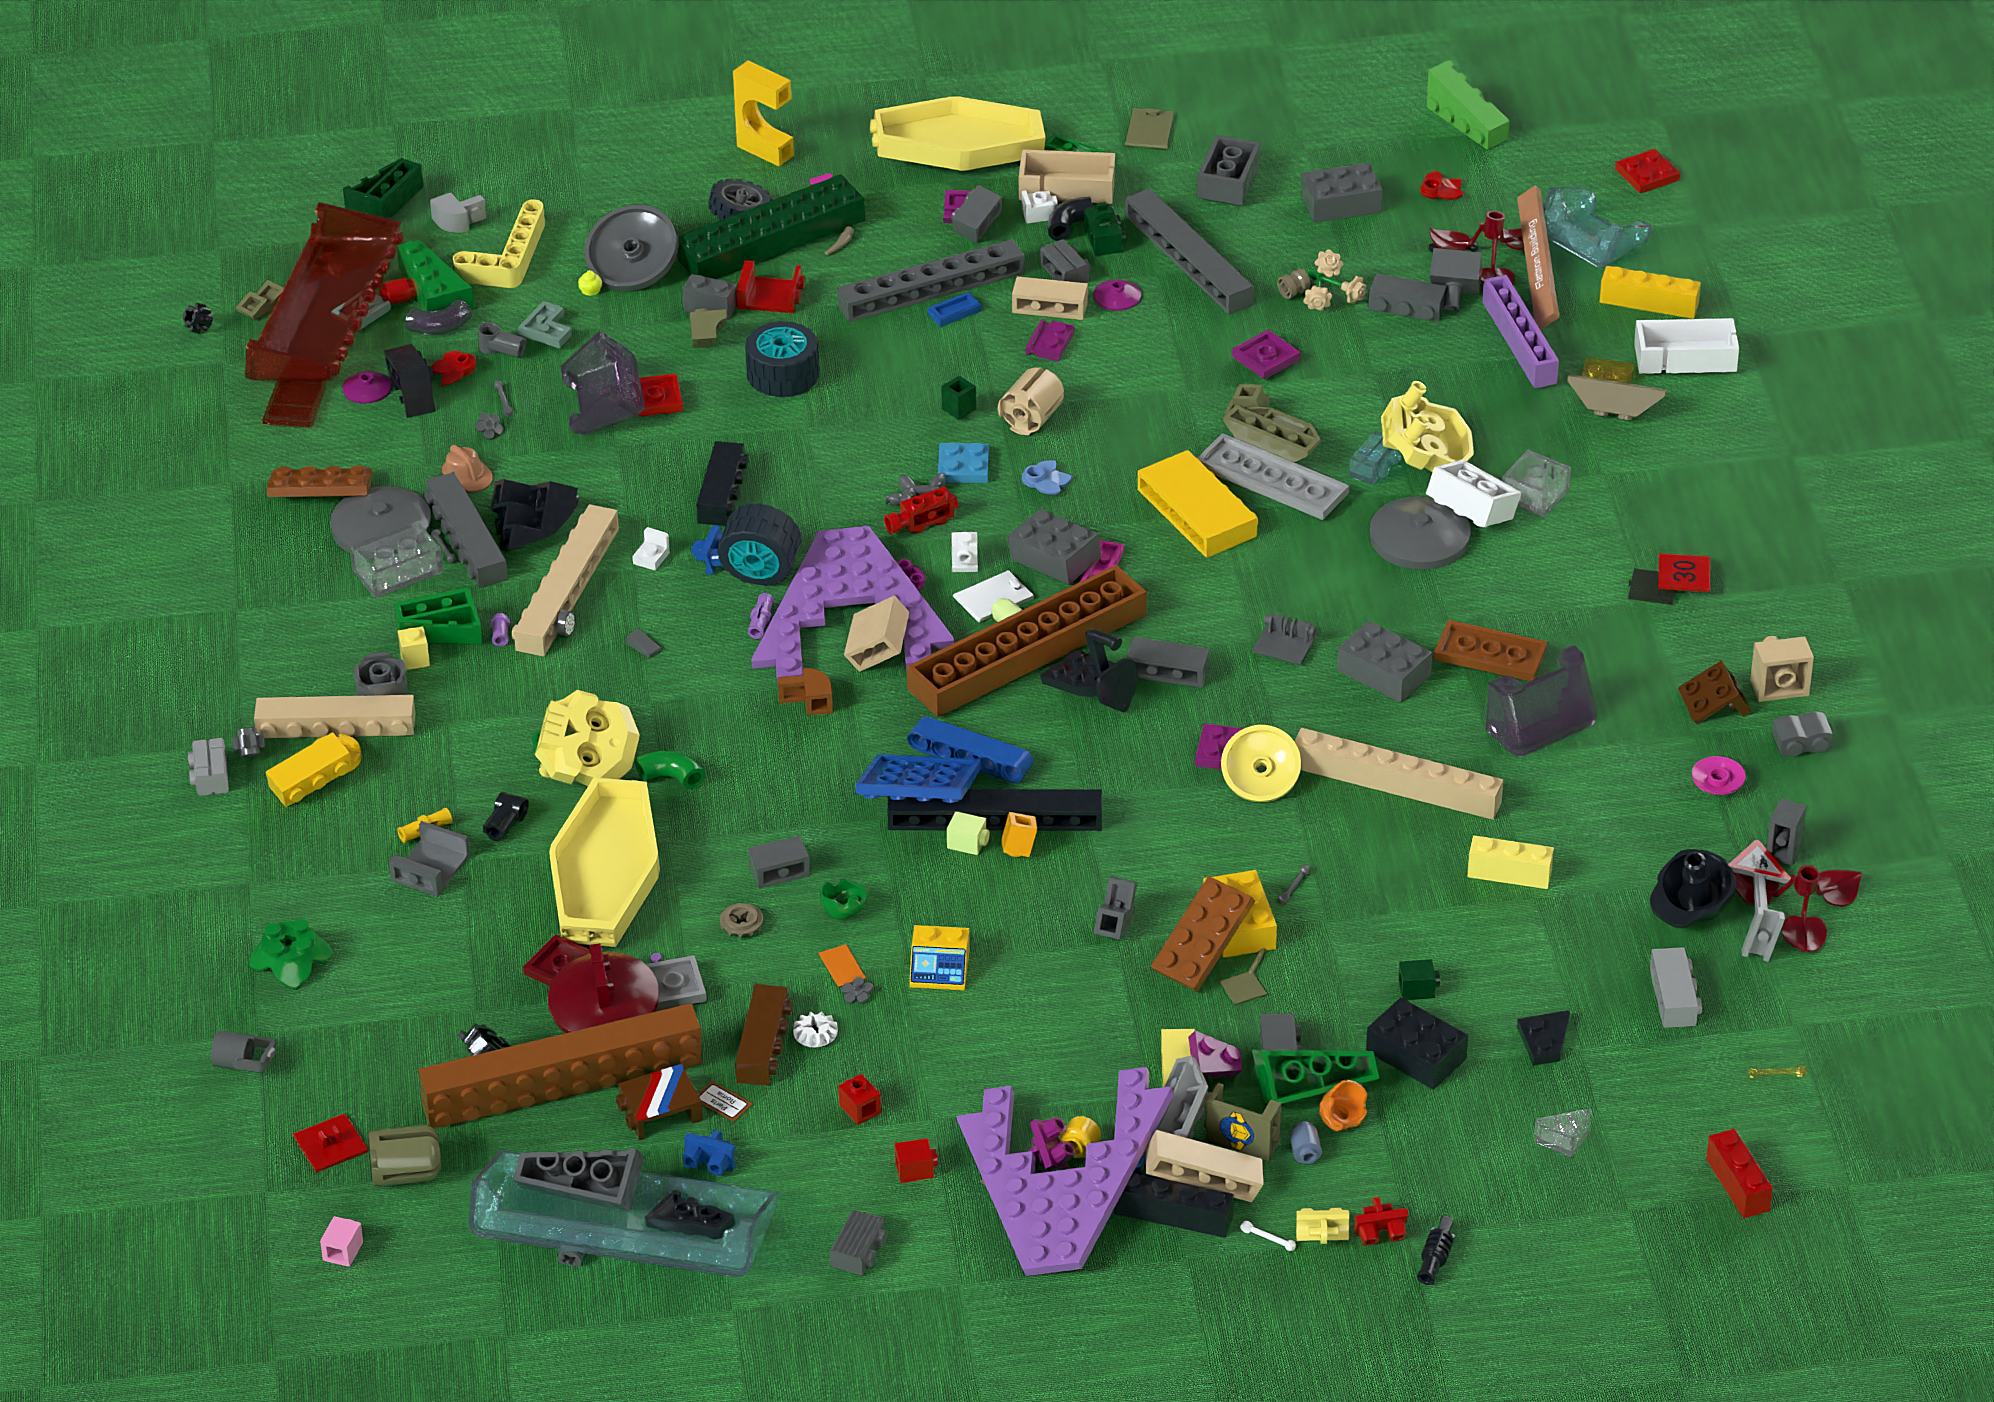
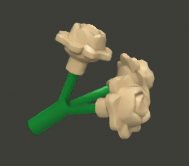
M1329 249L1325 253L1319 252L1318 259L1314 263L1318 266L1317 271L1310 269L1307 273L1309 278L1316 280V286H1312L1311 290L1305 291L1306 297L1303 301L1305 304H1308V308L1311 310L1323 311L1324 307H1330L1332 294L1328 292L1326 287L1321 288L1322 282L1341 287V290L1346 292L1348 303L1355 304L1357 300H1362L1363 296L1366 295V285L1363 284V277L1355 276L1354 280L1350 283L1346 281L1342 283L1330 278L1333 275H1339L1340 268L1344 264L1340 261V255L1333 253Z

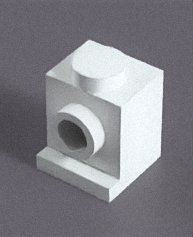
M1026 190L1021 191L1022 212L1026 223L1048 221L1049 215L1058 206L1056 196H1051L1049 191H1038L1027 194Z
M977 532L952 533V572H978Z

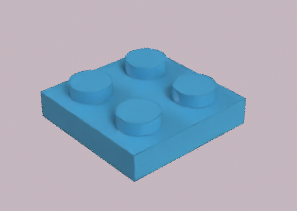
M939 444L938 474H945L946 483H988L989 444Z

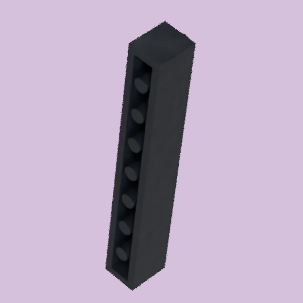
M968 789L961 800L952 803L944 802L940 798H932L930 801H918L916 797L894 800L888 796V830H947L955 812H961L986 818V830L1004 831L1008 814L1013 812L1034 816L1037 831H1102V789Z

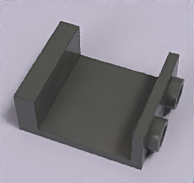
M421 821L419 824L421 840L406 858L393 855L389 860L391 881L438 897L470 857L468 836Z

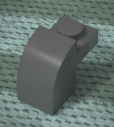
M1115 876L1109 877L1105 902L1098 907L1093 934L1119 940L1126 935L1135 912V906L1133 905L1138 882Z

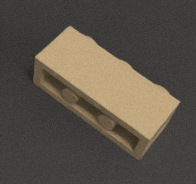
M1027 277L1016 278L1012 292V313L1084 319L1088 303V283Z

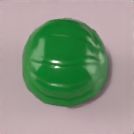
M842 878L840 883L835 886L830 882H825L819 890L823 910L833 919L845 920L856 915L863 909L867 899L866 889L847 878Z

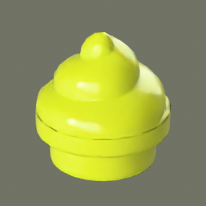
M588 270L579 278L578 286L583 294L592 296L600 292L602 280L599 275Z

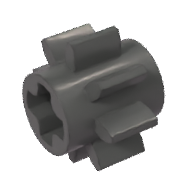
M255 727L237 730L238 737L232 738L234 752L240 751L241 757L260 755V748L265 747L263 733L257 734Z

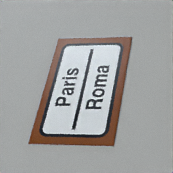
M714 1081L708 1083L698 1093L702 1105L733 1122L753 1104Z

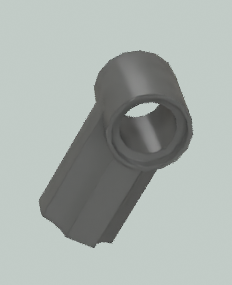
M485 322L478 327L479 350L482 353L494 354L502 352L519 358L524 354L527 345L526 338L500 331L498 324L494 322Z

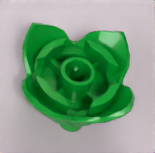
M305 919L270 923L266 925L262 940L252 952L249 967L257 971L271 968L275 978L280 983L296 990L311 974L312 963L327 961L333 956V951L322 937L314 933Z

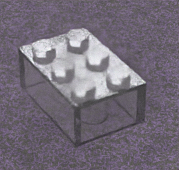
M419 522L350 547L352 569L374 598L384 596L443 573L441 549Z

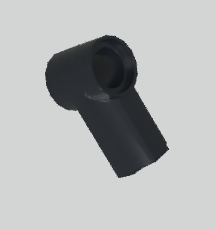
M501 792L495 801L494 811L483 825V833L493 841L498 842L500 839H504L515 822H521L526 817L529 808L528 799Z

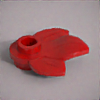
M1433 171L1425 176V180L1420 186V193L1428 199H1435L1437 197L1448 200L1458 199L1463 196V192L1459 190L1461 179H1446L1442 177L1439 171Z
M450 351L443 355V359L434 362L431 368L433 373L443 374L441 385L446 386L457 382L463 375L471 374L476 369V358L470 353Z

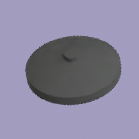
M646 205L624 206L606 214L591 229L585 243V261L589 270L599 275L602 285L617 291L643 289L660 280L672 267L678 253V235L670 219L660 210Z
M394 486L370 487L368 494L365 496H347L334 508L330 520L331 532L335 542L345 551L365 558H389L404 554L416 548L426 539L432 525L431 511L427 502L413 491Z
M1407 497L1384 505L1374 514L1370 523L1369 537L1374 550L1386 561L1404 568L1427 570L1444 567L1462 557L1470 544L1471 527L1466 516L1456 514L1454 509L1447 505L1436 503L1434 498Z

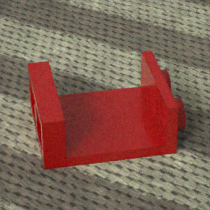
M745 261L736 289L737 309L794 313L796 304L801 302V289L804 290L806 278L805 275H802L801 265H796L793 279L790 280L755 277L754 261Z

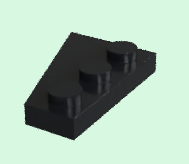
M677 1190L669 1193L645 1216L646 1227L659 1229L660 1231L681 1232L685 1235L706 1236L710 1239H721L735 1226L734 1214L712 1205L703 1207L699 1205L698 1199L693 1197L682 1198L681 1192Z

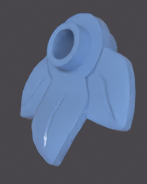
M1054 460L1042 461L1037 465L1028 466L1022 474V482L1025 485L1049 495L1059 494L1061 492L1060 488L1069 484L1072 479L1071 475L1056 470V461Z

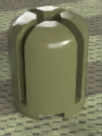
M425 1124L375 1129L368 1132L373 1186L379 1185V1187L431 1182L441 1171L439 1138L432 1127Z

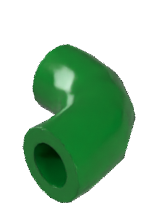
M658 750L638 756L634 760L637 772L644 782L658 777H672L680 781L686 789H693L698 787L706 777V772L700 764L690 756L676 751Z

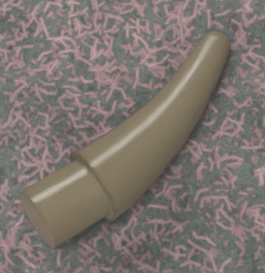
M849 226L846 227L835 244L825 251V255H830L847 245L852 239L854 229Z

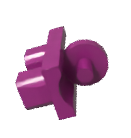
M1053 1117L1046 1121L1039 1119L1032 1121L1030 1125L1035 1136L1032 1139L1034 1146L1028 1152L1033 1151L1040 1165H1045L1046 1169H1068L1067 1161L1075 1156V1152L1069 1142L1062 1141L1060 1143L1058 1136L1066 1132L1064 1120Z

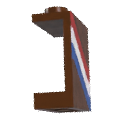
M682 1064L618 1083L619 1095L616 1096L618 1109L620 1112H625L627 1126L630 1131H635L639 1140L645 1139L643 1123L681 1111H686L692 1124L703 1121L702 1101Z

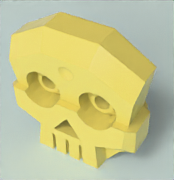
M1413 381L1406 394L1391 399L1381 416L1383 447L1399 450L1403 454L1405 462L1419 470H1423L1425 467L1433 472L1436 466L1460 460L1469 462L1474 455L1472 431L1456 409L1429 403L1426 398L1422 397L1426 392V387L1419 381Z
M576 690L562 700L556 702L551 700L546 709L535 756L541 762L540 774L545 778H551L568 784L577 781L586 786H589L593 778L624 779L632 769L640 736L629 707L618 702L600 701L595 694ZM591 722H597L599 727H594ZM583 757H589L591 762L584 761Z

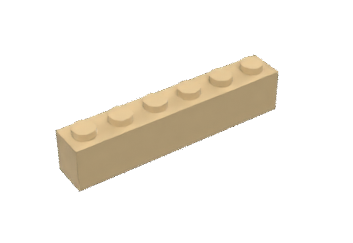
M414 695L257 698L254 723L257 734L263 733L264 738L323 737L332 732L336 737H339V734L348 736L414 735L416 716Z

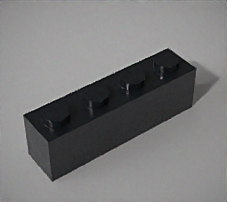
M715 441L696 504L698 524L726 526L731 513L735 511L734 501H738L740 495L739 484L743 485L744 482L743 469H747L749 463V455L745 454L743 443Z
M1133 1173L1114 1207V1214L1226 1238L1233 1219L1234 1194Z

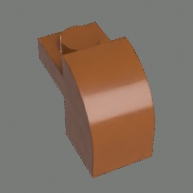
M803 668V675L777 677L779 703L805 701L807 715L833 713L831 682L823 672L816 669Z

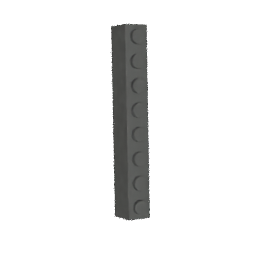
M1147 189L1126 197V217L1226 313L1231 314L1253 305L1254 287L1252 283L1247 281L1237 269H1234L1223 256L1217 253L1198 232H1195L1185 220H1182L1152 190Z

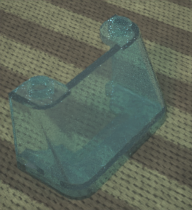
M1582 186L1550 187L1543 204L1548 239L1596 267L1610 266L1649 239L1653 227L1643 221H1634L1630 226H1622L1619 223L1611 224L1593 214L1597 201L1595 195Z

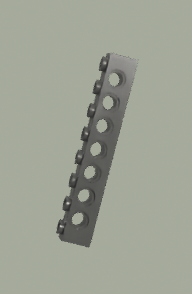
M1011 239L837 287L838 307L848 322L1008 279L1024 274V254L1015 241Z

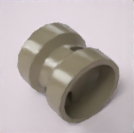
M1297 269L1291 275H1283L1277 280L1278 289L1286 299L1296 296L1298 292L1304 293L1311 287L1310 279L1303 269Z

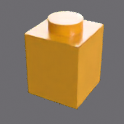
M1009 812L1001 839L1004 853L1013 857H1030L1037 832L1034 816Z

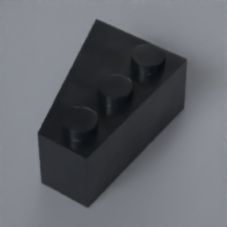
M412 344L384 350L388 375L395 391L401 390L403 396H400L399 400L405 406L407 418L436 412L430 382L434 380L431 366L427 365L426 359H422L421 352L417 351Z

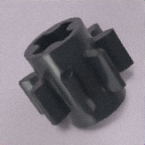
M197 302L195 307L189 305L183 314L184 326L190 328V332L200 334L201 330L207 331L213 322L212 310L207 309L206 305Z

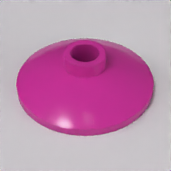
M1712 756L1704 758L1694 765L1692 779L1698 788L1707 793L1726 795L1736 792L1743 786L1745 771L1739 763L1732 759Z

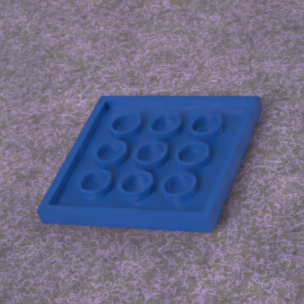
M877 754L857 781L856 794H861L865 798L871 799L878 798L881 795L890 796L894 800L916 797L918 801H930L932 798H940L944 802H957L963 798L980 772L981 759Z

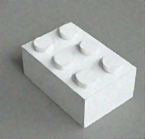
M1464 460L1434 467L1426 492L1427 495L1434 498L1436 503L1449 506L1454 509L1456 514L1474 520L1473 523L1480 527H1487L1513 519L1522 493Z

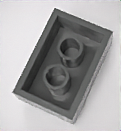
M1216 135L1197 175V198L1220 201L1232 205H1243L1260 167L1261 142Z
M1358 163L1356 165L1302 173L1301 197L1314 223L1382 212V188L1370 163Z
M1039 509L1008 535L1012 560L1068 585L1101 558L1097 533L1042 509Z
M1367 621L1338 648L1337 671L1400 703L1431 676V651L1371 621Z

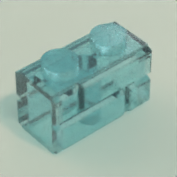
M1375 431L1350 459L1349 475L1354 479L1363 480L1365 483L1374 486L1381 478L1387 477L1390 467L1393 464H1398L1402 453L1399 450L1383 447L1382 433Z

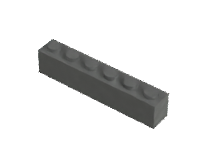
M452 472L426 480L425 501L428 505H432L434 517L436 520L440 519L443 533L449 535L450 544L453 550L457 549L461 564H466L469 578L471 580L474 579L479 588L508 580L506 560L456 474Z

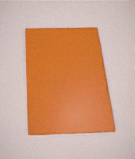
M846 944L818 953L838 987L846 983H852L856 977L866 978Z

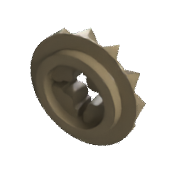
M739 903L731 905L723 910L720 915L722 931H727L729 936L738 934L741 938L742 935L747 934L752 937L753 932L760 931L761 925L764 924L763 914L759 908L751 904Z

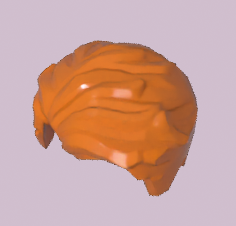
M1343 1080L1327 1092L1320 1103L1319 1114L1324 1123L1334 1131L1357 1127L1367 1113V1092L1365 1088L1352 1080Z

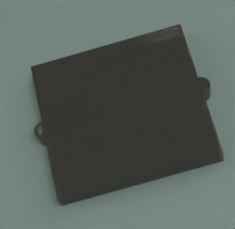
M1634 568L1632 580H1629L1628 584L1630 587L1628 599L1673 605L1675 593H1678V590L1658 589V571Z

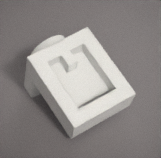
M647 527L644 530L645 541L633 555V564L656 571L670 553L669 535Z

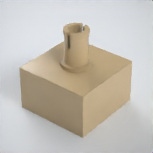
M1768 636L1763 642L1754 643L1750 683L1758 702L1809 696L1814 656L1806 637L1779 640L1776 636Z

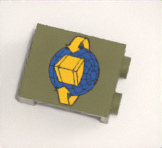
M1218 1083L1213 1092L1207 1094L1204 1101V1108L1207 1109L1203 1128H1206V1141L1269 1161L1280 1143L1281 1103L1270 1100L1262 1115L1224 1103L1223 1084Z

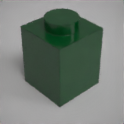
M957 376L941 386L942 410L958 420L976 410L975 385L961 376Z
M1432 959L1399 961L1398 983L1401 997L1406 1000L1435 998V988L1440 987L1439 970H1434Z

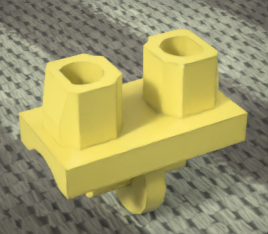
M1304 1208L1296 1211L1297 1241L1320 1240L1321 1244H1327V1240H1349V1210L1330 1208V1210L1314 1211L1312 1208Z

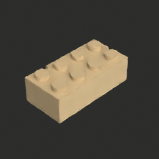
M1022 150L1019 171V200H1022L1021 191L1026 190L1027 194L1049 191L1051 196H1056L1057 202L1090 196L1092 203L1106 202L1107 204H1112L1115 182V153Z

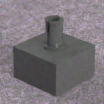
M1433 248L1430 272L1431 283L1446 286L1445 309L1459 310L1461 294L1479 295L1482 275V253Z

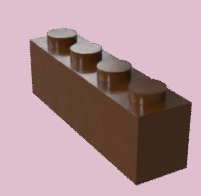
M763 984L754 985L735 1062L736 1083L770 1086L772 1075H777L778 1058L776 1057L782 1054L783 1038L781 1036L787 1034L788 1018L786 1016L791 1015L793 999L788 998V987Z

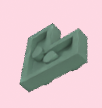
M543 301L520 324L518 334L560 349L572 336V328L557 323L564 316L563 307Z

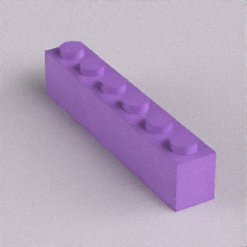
M1507 275L1484 279L1483 304L1532 386L1539 388L1557 384L1559 360Z

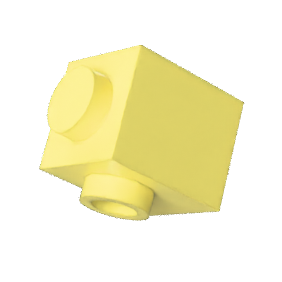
M417 627L399 630L400 655L405 663L406 670L430 666L424 628Z

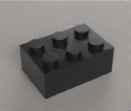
M1402 997L1367 1027L1366 1050L1373 1051L1375 1057L1433 1090L1467 1059L1468 1035Z

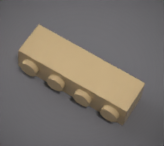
M1159 1130L1155 1131L1145 1149L1146 1174L1233 1193L1234 1198L1253 1202L1263 1186V1164L1261 1158Z

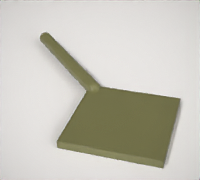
M1265 948L1260 949L1249 972L1220 981L1234 1005L1267 996V993L1254 975L1266 951Z

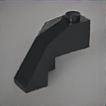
M507 479L495 481L491 508L492 512L497 513L498 516L494 522L497 534L502 535L499 543L500 550H514L555 534L573 514L574 509H576L579 502L578 488L552 481L536 485H528Z

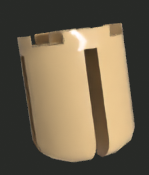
M1035 367L1026 370L999 400V416L1003 415L1005 420L1012 426L1010 430L1020 435H1030L1031 432L1039 430L1062 404L1064 398L1062 382L1055 373L1048 369L1044 371L1043 368Z

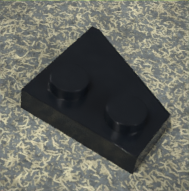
M1569 1010L1517 1019V1029L1533 1066L1561 1060L1570 1018Z

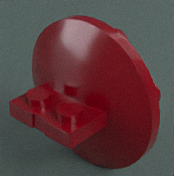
M600 943L589 945L591 954L579 957L564 966L552 980L548 991L550 1015L554 1023L564 1033L656 1012L659 1003L658 984L651 969L642 961L630 955L618 952H602Z

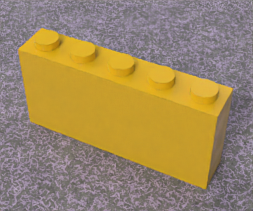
M1186 450L1138 470V491L1206 558L1257 537L1258 518L1256 514L1251 512L1243 504L1242 500L1237 498L1225 484H1222L1215 477L1214 473L1209 471L1201 463L1200 459L1195 457L1190 451Z

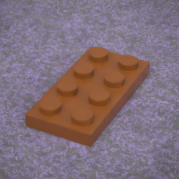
M307 466L291 470L289 467H279L272 471L267 485V497L365 496L368 494L373 478L372 468L353 466L350 469H341L338 466H330L326 469H316L315 467Z
M1448 620L1434 650L1433 660L1534 682L1546 654L1548 642Z
M1208 876L1150 967L1155 972L1198 992L1255 903V900L1251 896Z

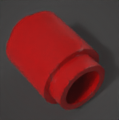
M404 277L382 283L379 295L383 298V301H389L390 305L411 301V298L416 297V288L411 278L406 279Z

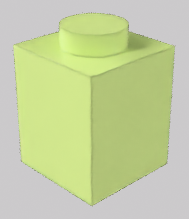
M955 812L947 827V848L978 855L982 846H986L989 840L990 832L986 830V818Z

